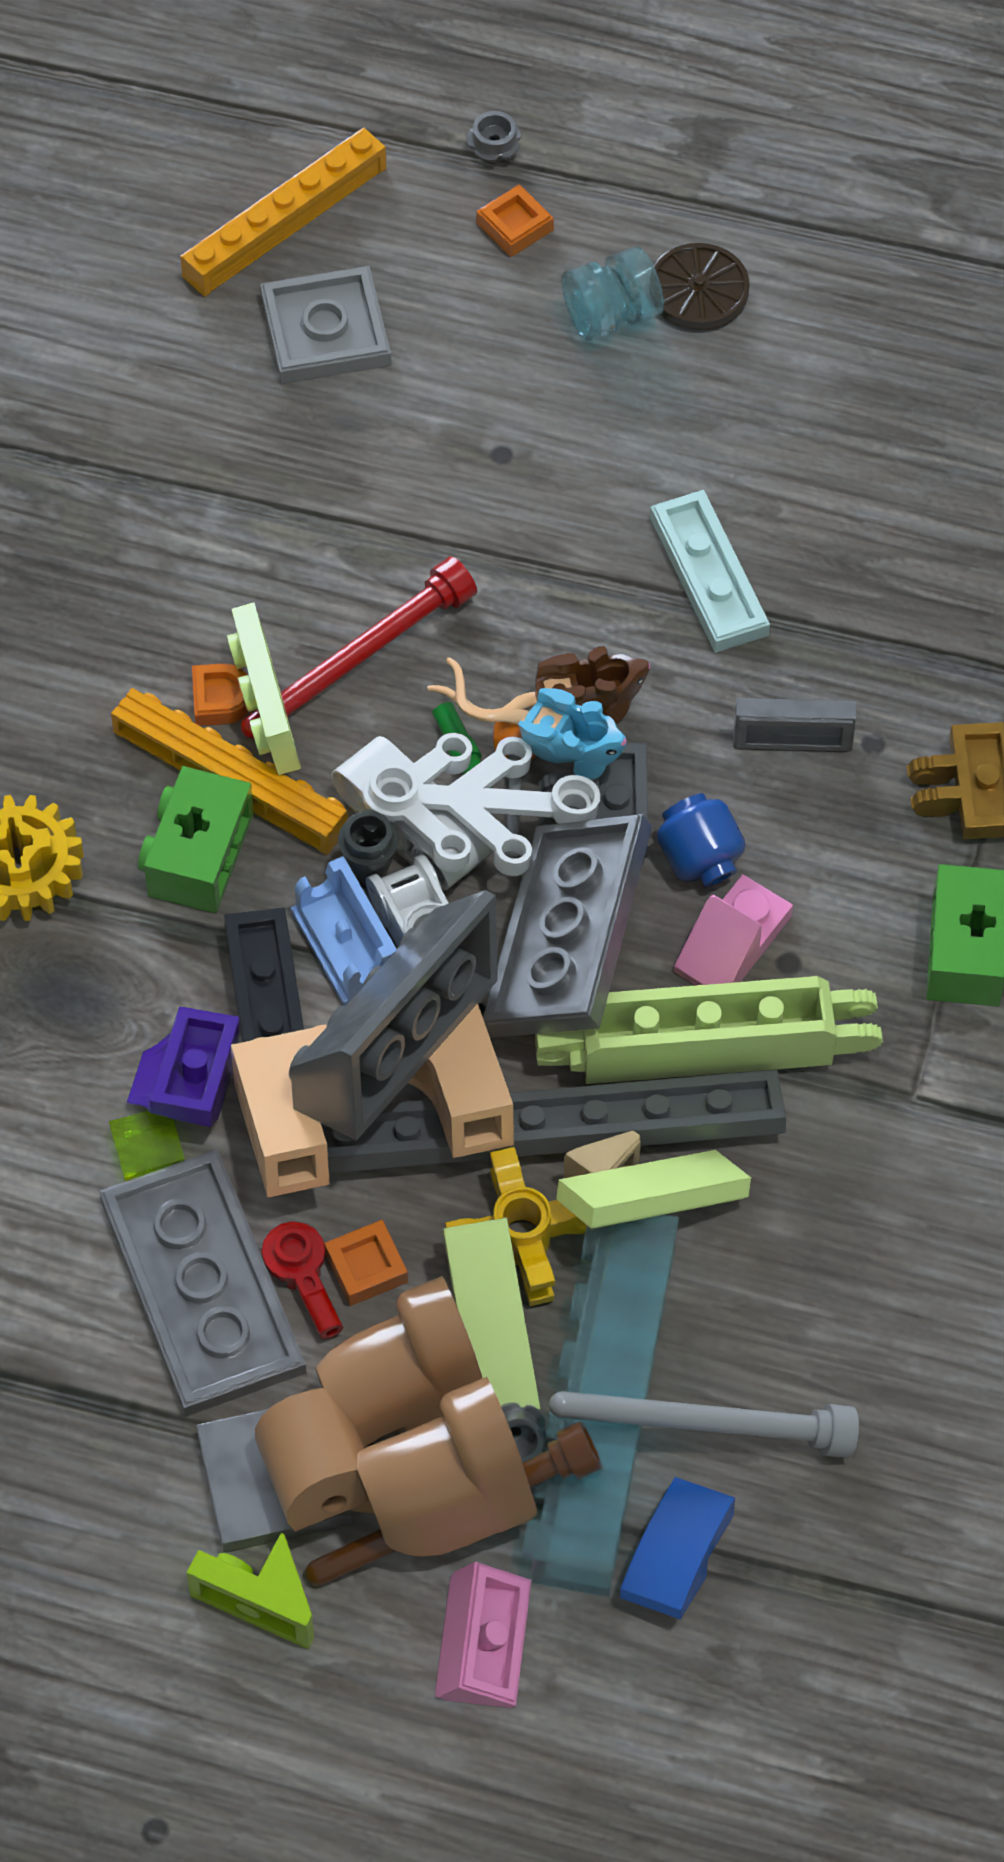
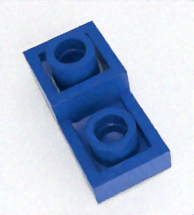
M675 1477L653 1514L636 1549L620 1588V1598L681 1620L707 1577L710 1554L734 1517L735 1497Z

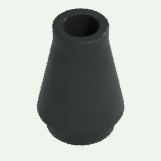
M372 810L360 811L352 815L343 824L338 835L339 848L362 889L367 890L366 877L377 874L382 878L388 875V869L399 844V834L395 825L383 814Z

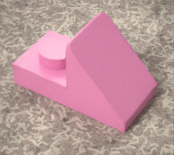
M742 874L723 900L715 895H711L706 901L674 965L673 972L695 986L741 982L790 920L793 904Z

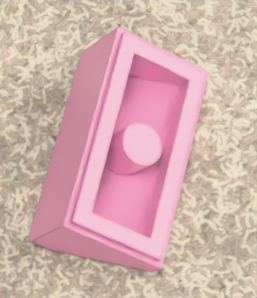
M473 1562L453 1572L449 1583L435 1697L447 1701L506 1708L516 1706L531 1587L530 1579L478 1562Z

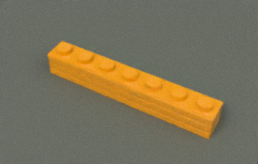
M362 128L180 256L182 277L206 297L245 267L371 178L387 169L386 146L369 131Z
M131 688L126 697L111 712L113 732L118 736L123 737L178 770H181L182 766L251 783L253 808L256 815L325 855H328L338 843L339 831L348 820V813L344 805L337 799L332 797L326 799L316 793L312 786L303 780L298 779L295 781L284 774L278 775L274 763H263L253 757L246 747L239 744L234 746L223 740L216 730L210 727H205V729L193 723L191 718L183 711H172L162 705L161 701L151 693L146 692L143 694Z

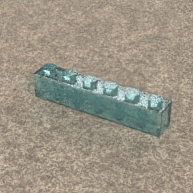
M660 1215L594 1229L587 1226L581 1263L590 1264L591 1269L588 1284L578 1282L575 1284L569 1318L571 1321L580 1322L576 1342L564 1340L558 1370V1378L568 1380L566 1392L647 1399L676 1249L679 1217ZM550 1411L546 1437L558 1439L557 1431L582 1421L596 1446L603 1469L581 1480H578L575 1475L565 1480L561 1475H558L535 1486L534 1497L545 1500L541 1520L531 1519L527 1522L522 1558L533 1560L532 1583L610 1597L642 1426L559 1418Z

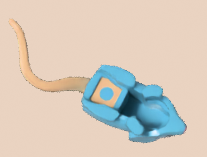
M450 657L447 658L446 662L454 670L456 702L461 711L479 721L507 722L519 725L522 740L531 746L532 753L539 758L553 763L574 762V774L592 780L600 777L606 766L614 762L623 753L627 744L626 736L618 729L610 716H604L602 713V703L589 701L579 706L575 704V697L569 692L553 688H542L538 692L536 704L530 711L514 708L485 711L476 709L467 701L462 668L455 660Z

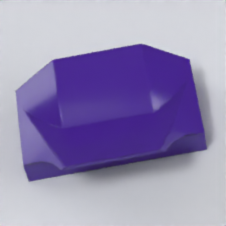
M179 1006L171 1033L158 1044L143 1051L127 1103L147 1107L150 1113L212 1127L219 1119L232 1076L231 1045L238 1043L240 1017Z

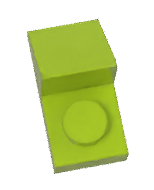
M283 1533L278 1537L259 1576L253 1574V1569L247 1563L233 1555L219 1553L216 1558L203 1551H197L186 1572L191 1597L309 1650L314 1640L312 1613Z

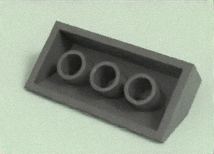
M484 890L435 908L417 928L412 927L404 934L394 954L382 967L376 966L370 971L362 989L346 1006H339L331 1015L324 1031L310 1046H303L295 1054L289 1068L294 1110L356 1141L498 981L495 894Z

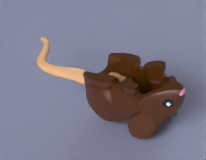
M598 646L592 649L588 654V658L578 661L573 653L556 655L538 664L535 677V692L519 695L502 708L532 709L538 700L539 690L542 688H553L571 693L575 697V704L579 706L589 701L602 703V713L604 716H610L615 724H617L626 716L633 698L641 689L650 671V663L645 659L631 658L622 654L609 656L605 646ZM429 685L427 687L428 691L444 694L456 702V692L440 685ZM467 700L468 703H469L472 707H474V708H476V709H480V710H483V711H485V710H495V709H483V708L477 707V706H475L474 704H472L469 700Z

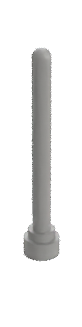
M564 1391L555 1393L549 1401L550 1411L559 1418L808 1441L810 1448L819 1449L822 1456L851 1458L855 1452L859 1435L857 1410L854 1406L826 1404L822 1410L814 1409L810 1415Z

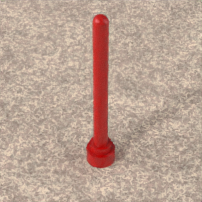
M449 556L430 570V578L424 583L425 589L281 692L287 716L438 607L443 610L450 606L458 608L477 594V586L466 567L455 557ZM258 709L244 718L241 723L242 733L251 739H254L250 721L261 718Z

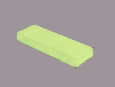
M711 1150L559 1179L556 1199L587 1226L594 1229L741 1200L749 1196L751 1177L717 1150Z
M507 1218L443 1228L442 1232L454 1301L471 1341L482 1377L489 1379L500 1405L515 1402L520 1407L532 1405L540 1410Z

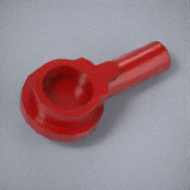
M302 1222L282 1223L270 1230L262 1246V1257L267 1270L272 1276L285 1282L288 1289L298 1290L321 1339H329L338 1335L344 1327L320 1279V1268L325 1258L323 1238L315 1228Z

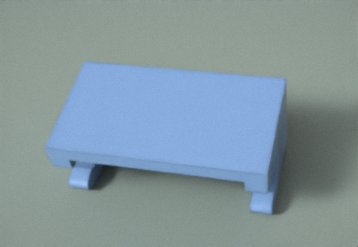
M342 856L328 863L325 872L327 879L321 885L312 888L306 877L300 878L295 886L296 905L290 908L295 922L342 1005L346 1006L362 989L370 971L376 966L382 967L397 949L346 859Z

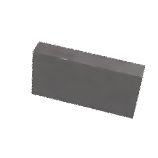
M736 698L733 747L743 749L817 751L852 750L856 724V701Z

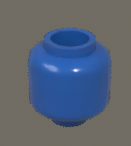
M699 793L679 801L662 813V818L665 822L657 831L658 843L675 876L679 880L693 882L701 879L704 887L707 888L725 881L737 872L733 862L742 856L746 843L724 801L720 799L707 800L704 793Z

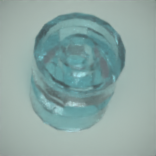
M639 246L607 256L604 267L592 261L567 270L562 275V290L567 310L577 331L587 341L617 331L619 321L622 319L627 324L635 325L659 316L663 312V294L657 273L648 255Z

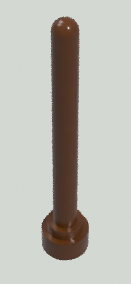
M582 1421L557 1431L558 1439L547 1444L548 1451L522 1462L530 1488L558 1475H561L564 1480L573 1475L578 1480H581L603 1469L596 1446ZM381 1529L311 1561L305 1569V1576L312 1585L321 1586L393 1553L395 1550L385 1543Z

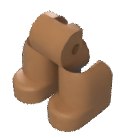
M443 1276L400 1294L396 1302L398 1316L369 1327L328 1351L315 1367L322 1388L294 1394L274 1404L261 1416L255 1427V1441L287 1523L295 1532L350 1509L356 1512L375 1513L385 1543L391 1549L411 1556L424 1557L443 1555L468 1546L491 1535L528 1522L537 1514L534 1498L512 1432L489 1379L482 1377L468 1333ZM393 1431H397L400 1433L399 1435H396L394 1437H391L389 1439L366 1447L378 1438L387 1435Z

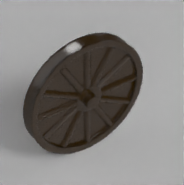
M689 243L667 251L656 261L650 273L649 295L658 313L671 323L688 329H712L729 323L742 312L749 296V276L743 263L728 250L707 243Z

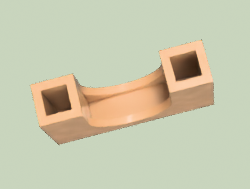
M477 1004L408 1082L420 1089L433 1102L453 1158L514 1145L513 1102ZM319 1025L314 1028L271 1037L256 1038L251 1041L231 1045L234 1086L267 1197L330 1185L327 1142L321 1123L293 1109L292 1085L289 1078V1068L295 1054L303 1046H310L327 1025Z

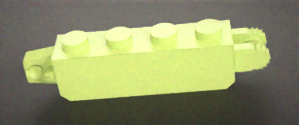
M818 976L609 992L599 1029L535 1034V1047L538 1066L570 1065L571 1071L585 1073L586 1084L832 1065L834 1055L852 1054L860 1051L864 1053L865 1051L877 1049L883 1043L881 1027H877V1024L863 1023L859 1025L855 1023L835 1025L834 1021L852 1019L854 1017L859 1019L876 1012V1009H878L876 994L872 993V990L849 989L830 991L829 981Z

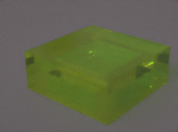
M145 1111L109 1121L110 1133L124 1182L185 1161L173 1118Z

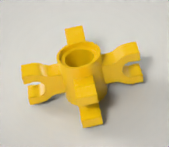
M515 1147L490 1152L493 1168H490V1175L498 1196L494 1206V1215L446 1222L445 1228L507 1218L508 1225L518 1220H526L536 1225L535 1229L525 1233L515 1232L509 1228L515 1265H518L520 1268L529 1306L554 1301L552 1286H555V1279L546 1256L550 1246V1238L564 1234H584L596 1231L598 1228L591 1229L558 1200L548 1202L546 1197L539 1191L525 1187Z

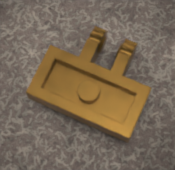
M1004 722L951 725L949 735L951 754L918 757L912 759L909 765H906L907 776L912 784H922L923 786L925 784L942 785L955 778L956 786L936 787L934 789L929 787L928 789L923 788L920 791H916L913 797H910L911 807L915 814L921 817H946L959 810L963 839L1004 837Z

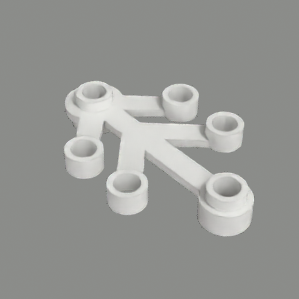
M448 733L441 736L437 741L436 748L409 767L398 763H388L378 767L365 780L362 792L363 803L367 810L379 812L391 822L404 821L434 848L433 860L440 869L446 872L463 870L469 863L471 841L464 833L449 830L428 809L448 810L495 852V867L498 871L508 876H518L528 870L532 846L525 837L512 834L490 813L553 817L557 824L595 820L600 802V791L596 784L590 779L579 775H569L559 779L553 786L552 792L490 788L503 777L519 778L529 771L532 748L518 737H507L501 740L497 745L496 752L451 785L429 784L442 772L460 774L469 767L472 744L467 737L458 733ZM449 750H454L461 753L462 755L458 757H452L447 755L445 752ZM514 754L519 756L521 760L512 761L507 759L505 755ZM386 795H396L398 797H389ZM569 806L577 807L579 809L569 808ZM452 847L458 849L461 853L451 855L443 849ZM513 851L519 853L522 857L513 859L507 857L504 853Z

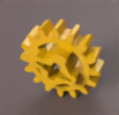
M6 795L3 800V808L0 809V921H6L11 910H20L24 921H31L32 908L39 905L44 911L51 914L55 911L52 897L58 895L62 898L70 899L73 896L71 880H79L83 876L81 858H84L81 837H77L74 820L72 818L61 820L59 806L55 803L50 804L43 811L38 810L37 799L33 795L27 798L24 806H15L12 796ZM15 848L20 849V868L15 866Z

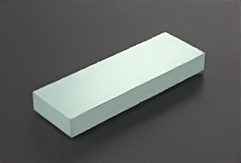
M701 490L650 506L652 524L714 652L717 653L769 636L770 623L705 491Z

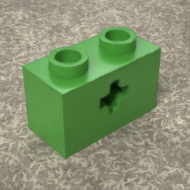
M182 766L175 786H166L161 795L157 813L158 821L161 822L155 837L148 835L141 847L138 869L145 872L149 897L217 914L254 816L251 783Z
M938 864L932 898L926 1000L999 1007L1004 988V870Z

